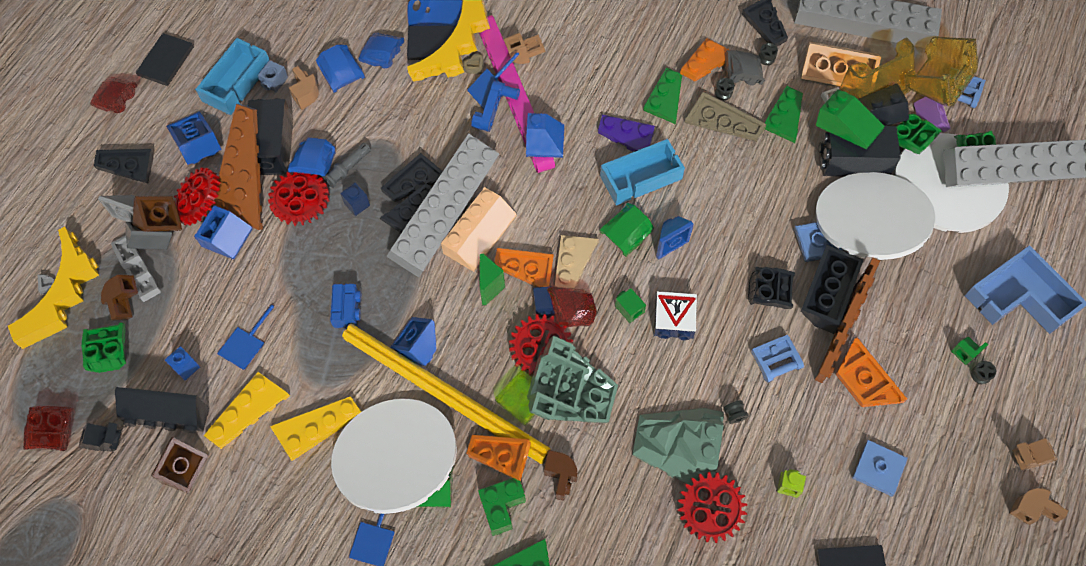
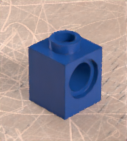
M181 346L165 359L184 381L200 368Z

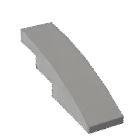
M126 235L110 243L127 275H134L138 295L143 302L161 293L138 250L127 248Z

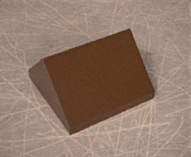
M135 196L132 225L143 232L182 230L173 196Z
M171 437L151 477L164 485L189 494L208 455Z

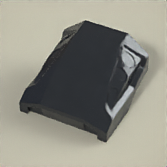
M754 267L748 286L749 303L751 305L760 304L792 309V287L795 272L780 268Z

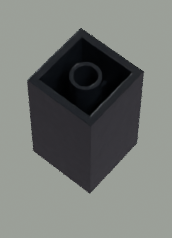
M280 98L248 100V107L257 110L258 133L256 134L257 146H259L257 162L260 164V175H287L291 155L293 117L286 100Z
M885 126L867 149L828 131L823 133L822 142H819L818 152L821 153L822 157L820 159V169H823V176L845 177L856 173L872 172L891 175L901 159L897 126Z

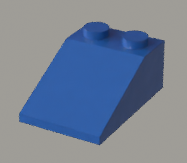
M200 111L166 126L187 165L198 163L201 159L213 156L222 150L212 129Z

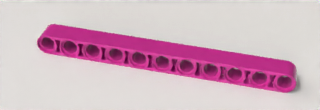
M489 15L487 17L490 29L479 32V35L497 74L511 57L493 15ZM512 62L498 77V81L505 83L506 86L520 89L518 100L506 97V100L526 146L528 113H534ZM530 157L537 173L555 168L553 157Z

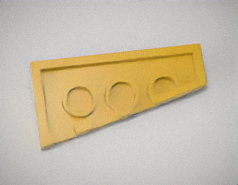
M257 372L203 436L222 449L243 433V430L250 424L256 423L259 420L258 418L267 411L273 410L276 404L283 399L286 400L290 395Z
M350 396L270 427L293 461L345 427L361 411Z

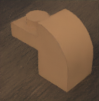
M520 33L504 39L511 58L516 52L519 53L518 57L513 61L517 64L529 63V58L545 52L539 34L526 40L522 39Z
M296 66L292 71L298 83L289 87L292 98L302 110L316 101L319 95V88L313 74L309 76L305 70L302 71L299 66Z
M1046 438L1030 444L1026 442L1018 444V448L1012 450L1021 470L1035 468L1058 460L1050 441Z
M1036 488L1018 497L1009 514L1031 525L1039 520L1041 514L1054 522H1058L1066 518L1069 510L1063 508L1059 502L1048 499L1051 491Z

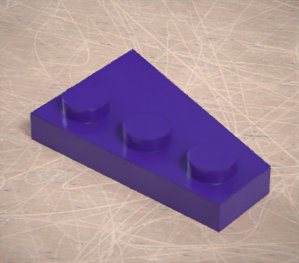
M602 115L598 133L615 143L623 144L628 150L633 152L650 146L655 126Z

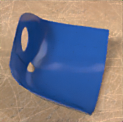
M410 0L408 3L409 26H455L462 8V0H419L421 6L417 11L413 10V4L417 0ZM427 7L430 8L429 13L425 12Z

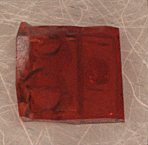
M112 76L108 77L93 95L90 105L106 112L121 113L126 108V100L132 99L135 96L134 88H137L138 85L135 81L130 82Z
M554 286L547 289L555 312L556 324L577 327L590 326L594 323L597 310L592 293L583 288L575 289Z
M62 406L29 407L27 423L24 428L23 450L48 449L66 451L71 412L74 408Z

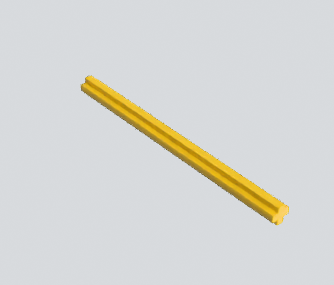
M354 324L348 325L347 330L343 332L342 337H344V340L497 437L529 439L531 446L528 456L540 464L544 463L548 450L551 449Z

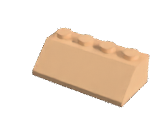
M808 41L801 79L872 92L881 56L875 53Z
M484 187L442 241L443 254L475 272L480 265V254L487 256L515 219L516 213L501 196Z

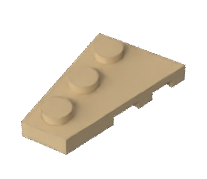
M561 235L554 290L574 292L594 249L599 243V239Z

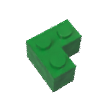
M512 478L478 490L492 536L512 530L513 527L507 509L526 502L520 481Z

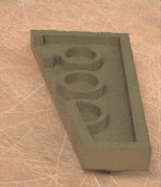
M705 92L701 94L685 119V123L756 142L766 128L765 123Z

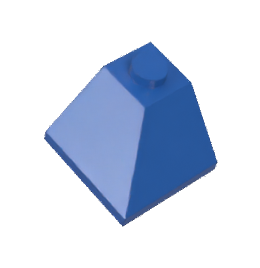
M528 113L526 157L563 158L564 124L548 114Z
M677 216L663 223L656 255L658 260L689 242L694 225L693 222Z
M412 317L390 348L412 362L426 366L432 360L433 354L436 351L435 322L432 319Z

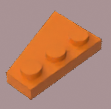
M497 248L494 263L504 273L538 288L550 286L553 254Z
M472 435L466 454L476 461L521 481L531 442L529 439Z

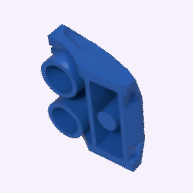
M378 32L373 33L362 49L358 58L359 61L374 67H391L393 58L401 51L400 46L404 43V37H396Z
M337 44L321 52L316 59L319 69L334 93L360 78H365L347 45Z
M308 137L299 144V148L289 164L288 171L325 176L331 168L332 160L336 154L335 147L326 139Z

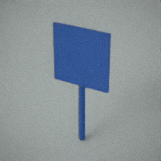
M518 52L514 54L495 76L487 68L467 90L483 109L485 108L493 81H498L497 78L518 57Z
M270 305L250 333L237 327L217 354L245 370L264 345V342L254 337L253 334L274 306Z
M380 513L376 526L360 522L349 558L375 566L385 565L395 532L380 528L384 514Z

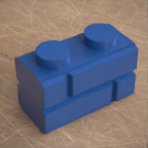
M356 284L332 285L330 322L334 328H348L350 324L357 326V320L361 319L358 302H361L362 295L361 291H358Z

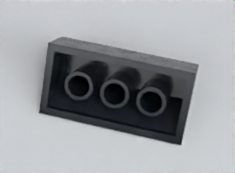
M826 245L801 309L802 314L815 327L832 334L836 332L864 261L863 258Z
M123 387L115 388L116 415L126 426L136 427V424H139L149 429H156L157 426L163 427V429L168 431L183 429L187 433L204 431L209 407L197 395Z

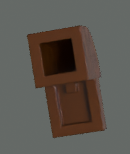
M116 275L104 284L101 292L102 305H108L111 320H128L133 317L128 299L138 294L134 275Z
M548 450L544 475L559 478L556 499L564 501L565 495H570L572 483L568 481L577 482V466L568 455Z

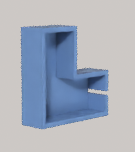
M1030 245L975 284L965 295L977 309L979 307L982 308L981 314L992 325L1019 305H1022L1049 334L1086 306V301Z

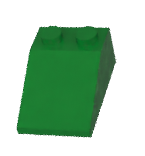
M839 89L820 108L816 122L817 127L865 149L871 145L885 127L855 96Z

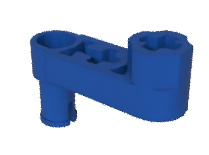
M494 80L484 112H475L471 126L490 132L501 97L505 96L518 100L520 89L506 86L505 83Z

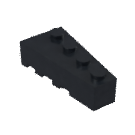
M898 83L858 99L884 126L909 120L908 101Z

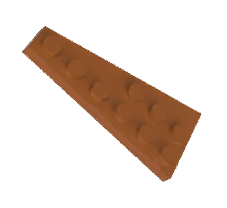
M236 104L218 181L221 183L217 187L220 190L216 192L219 196L214 199L216 203L212 204L211 208L217 206L230 211L252 228L262 230L263 224L260 221L262 205L259 202V194L261 193L260 164L257 162L259 146H257L256 134L258 133L257 110L243 104Z
M872 258L856 283L840 326L833 336L816 375V381L823 383L826 377L830 379L834 371L832 364L834 361H838L842 352L839 349L841 345L845 344L849 336L847 332L849 328H852L860 315V308L868 296V289L871 288L875 280L873 276L880 260Z

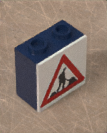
M657 291L654 336H658L661 339H669L670 337L680 340L693 339L696 332L697 294Z

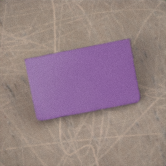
M932 93L914 102L916 114L920 119L928 120L943 132L950 129L941 98Z

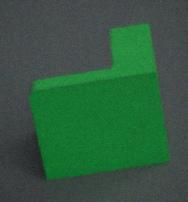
M966 337L951 352L967 365L989 344L985 342L982 346H979L970 337Z

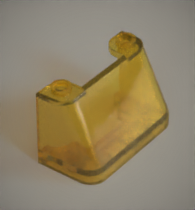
M907 37L899 41L895 47L897 52L895 58L873 70L867 64L861 62L848 67L839 90L845 91L859 99L898 83L904 95L909 93L915 84L914 45Z
M933 37L925 47L928 59L917 74L914 70H909L905 73L903 84H905L906 88L943 106L953 107L977 72L978 55L976 39Z

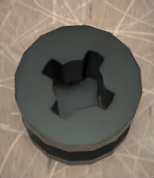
M765 43L761 46L759 53L761 64L771 65L775 62L778 52L776 45Z
M729 78L718 80L715 95L718 99L728 100L732 97L735 86L733 80Z
M981 361L971 370V377L978 384H987L996 376L997 370L991 362Z
M742 400L729 403L724 407V411L729 415L728 421L730 424L741 422L749 417L748 412L744 411Z

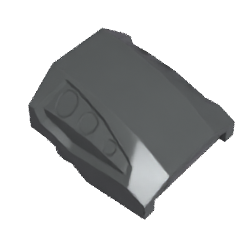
M727 50L725 52L728 78L733 80L734 83L741 80L753 86L756 83L762 85L765 82L761 59L758 55L737 50Z

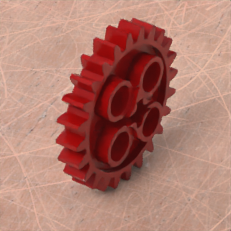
M201 167L200 170L196 169L195 173L191 172L189 178L185 177L184 183H180L181 188L177 189L178 194L174 196L176 198L174 202L180 223L191 226L192 223L196 224L197 220L201 222L202 216L206 217L207 211L212 210L211 205L216 203L214 199L219 196L216 194L220 190L217 186L221 183L218 181L217 173L208 168L204 169Z
M287 172L286 178L280 176V182L274 181L276 187H270L272 192L268 193L270 197L268 200L269 207L274 216L278 217L281 222L285 220L287 225L291 221L294 226L298 222H301L303 226L305 220L312 223L311 218L318 219V213L324 214L322 208H328L326 202H330L327 184L324 183L322 177L319 178L316 174L293 172V175Z
M536 314L535 320L528 316L527 323L521 320L522 327L515 326V330L518 333H511V337L515 340H509V344L514 346L509 348V352L515 353L511 356V359H518L515 366L519 367L522 365V373L529 370L528 376L530 377L535 371L537 362L533 360L546 330L549 333L539 357L544 354L545 347L552 336L573 344L572 339H567L571 336V332L565 333L567 326L560 327L561 320L555 323L554 316L547 320L546 314L543 315L542 319ZM533 330H538L541 335L533 337L530 333ZM531 348L534 352L531 355H525L523 350Z
M710 472L706 473V478L702 474H698V481L690 478L692 485L685 483L684 486L687 491L679 492L684 496L683 499H677V502L682 504V507L677 508V511L683 512L679 520H686L683 527H691L690 535L697 532L696 539L700 540L704 535L705 542H709L710 537H712L714 543H717L720 536L723 541H726L725 534L734 537L732 530L740 531V528L737 526L738 522L745 523L740 518L741 515H747L745 511H742V507L747 506V503L741 502L745 495H738L741 487L734 488L735 480L727 482V475L720 479L718 472L714 474L713 478ZM702 488L708 492L707 499L703 501L698 497V492ZM723 492L729 496V501L724 505L719 500V496ZM713 501V505L730 508L731 511L712 510L711 513L710 509L694 506L693 503L712 504ZM697 510H702L705 514L701 522L695 520V512ZM719 514H723L726 518L725 524L722 526L716 523V517Z

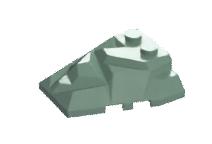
M552 336L545 347L544 354L539 357L527 395V399L530 400L528 405L529 412L547 420L609 423L618 384L601 369L596 370L589 363L590 360L586 356L582 357L575 351L576 347L571 343Z
M697 408L640 415L632 455L654 468L658 467L665 471L668 476L675 477L689 485H692L690 478L699 480L698 474H702L706 478V473L710 472L713 478L718 467L724 427V412Z

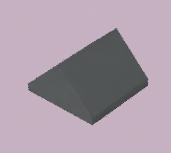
M125 222L127 248H168L172 236L171 231L143 232L132 225L133 222Z

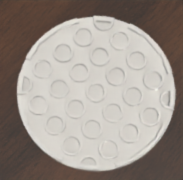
M940 133L921 154H915L905 149L895 167V176L911 182L928 196L935 210V229L945 232L947 230L957 231L958 233L981 229L994 221L1003 210L1008 199L1009 184L946 187L944 150L957 147V142L954 138L956 134Z
M877 172L851 174L832 182L823 190L816 205L818 228L831 244L837 248L841 247L849 251L851 255L865 258V256L876 257L878 260L903 257L921 248L927 239L930 238L936 218L930 199L921 189L900 177Z
M393 399L375 404L355 416L340 433L334 445L331 459L334 481L348 501L361 509L382 514L409 510L427 501V498L436 490L439 491L449 478L448 475L455 464L457 454L455 434L447 418L438 409L425 402L413 399Z

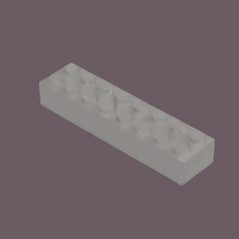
M798 0L794 24L932 49L939 37L942 9L895 0Z
M468 133L390 249L387 257L415 276L420 277L499 156V153Z
M1086 140L965 146L944 150L946 187L1086 179Z

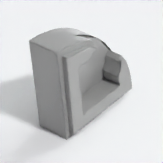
M39 274L38 292L46 294L55 279L45 274Z

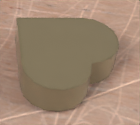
M474 54L470 59L463 62V68L466 73H483L484 60L482 55Z

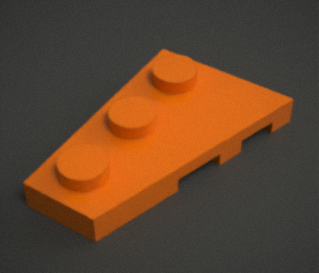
M706 38L681 68L680 74L693 81L701 79L711 73V70L714 68H720L724 65L725 52L729 49Z

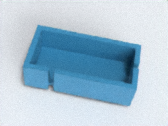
M236 38L195 90L202 102L232 115L236 104H240L239 100L243 101L259 80L258 74L268 63L269 57L265 50L254 45L251 47L250 43Z
M666 139L602 164L600 177L617 206L631 200L632 196L637 198L682 180L685 167L678 155H675V150L670 141Z

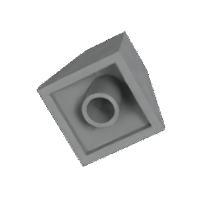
M134 195L99 196L98 200L112 217L125 222H133Z

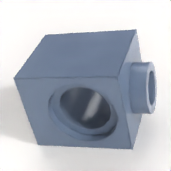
M269 60L258 74V78L264 89L277 93L287 80L288 75L284 66Z

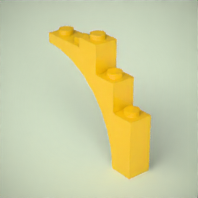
M463 0L461 16L448 40L432 55L420 62L407 66L408 73L413 82L437 76L444 72L447 77H454L464 73L461 55L477 51L474 33L490 29L484 0Z
M66 227L58 229L62 256L54 283L43 299L31 311L8 325L13 342L22 349L67 328L68 326L65 321L67 315L64 310L83 302L81 296L83 290L80 284L99 276L96 270L99 267L93 257L90 258L83 252L80 246H77L76 242H79L76 234L70 232Z

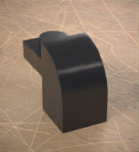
M109 422L105 427L87 423L83 427L78 447L95 451H116L121 430L117 429L118 424Z

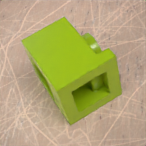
M793 469L781 472L777 492L798 498L803 493L806 476Z

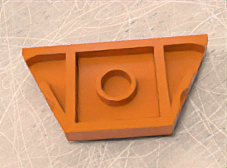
M855 338L836 373L838 379L861 407L904 403L907 400L906 396L861 341Z

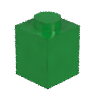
M630 288L628 291L624 290L617 295L615 307L630 324L645 313L646 304Z

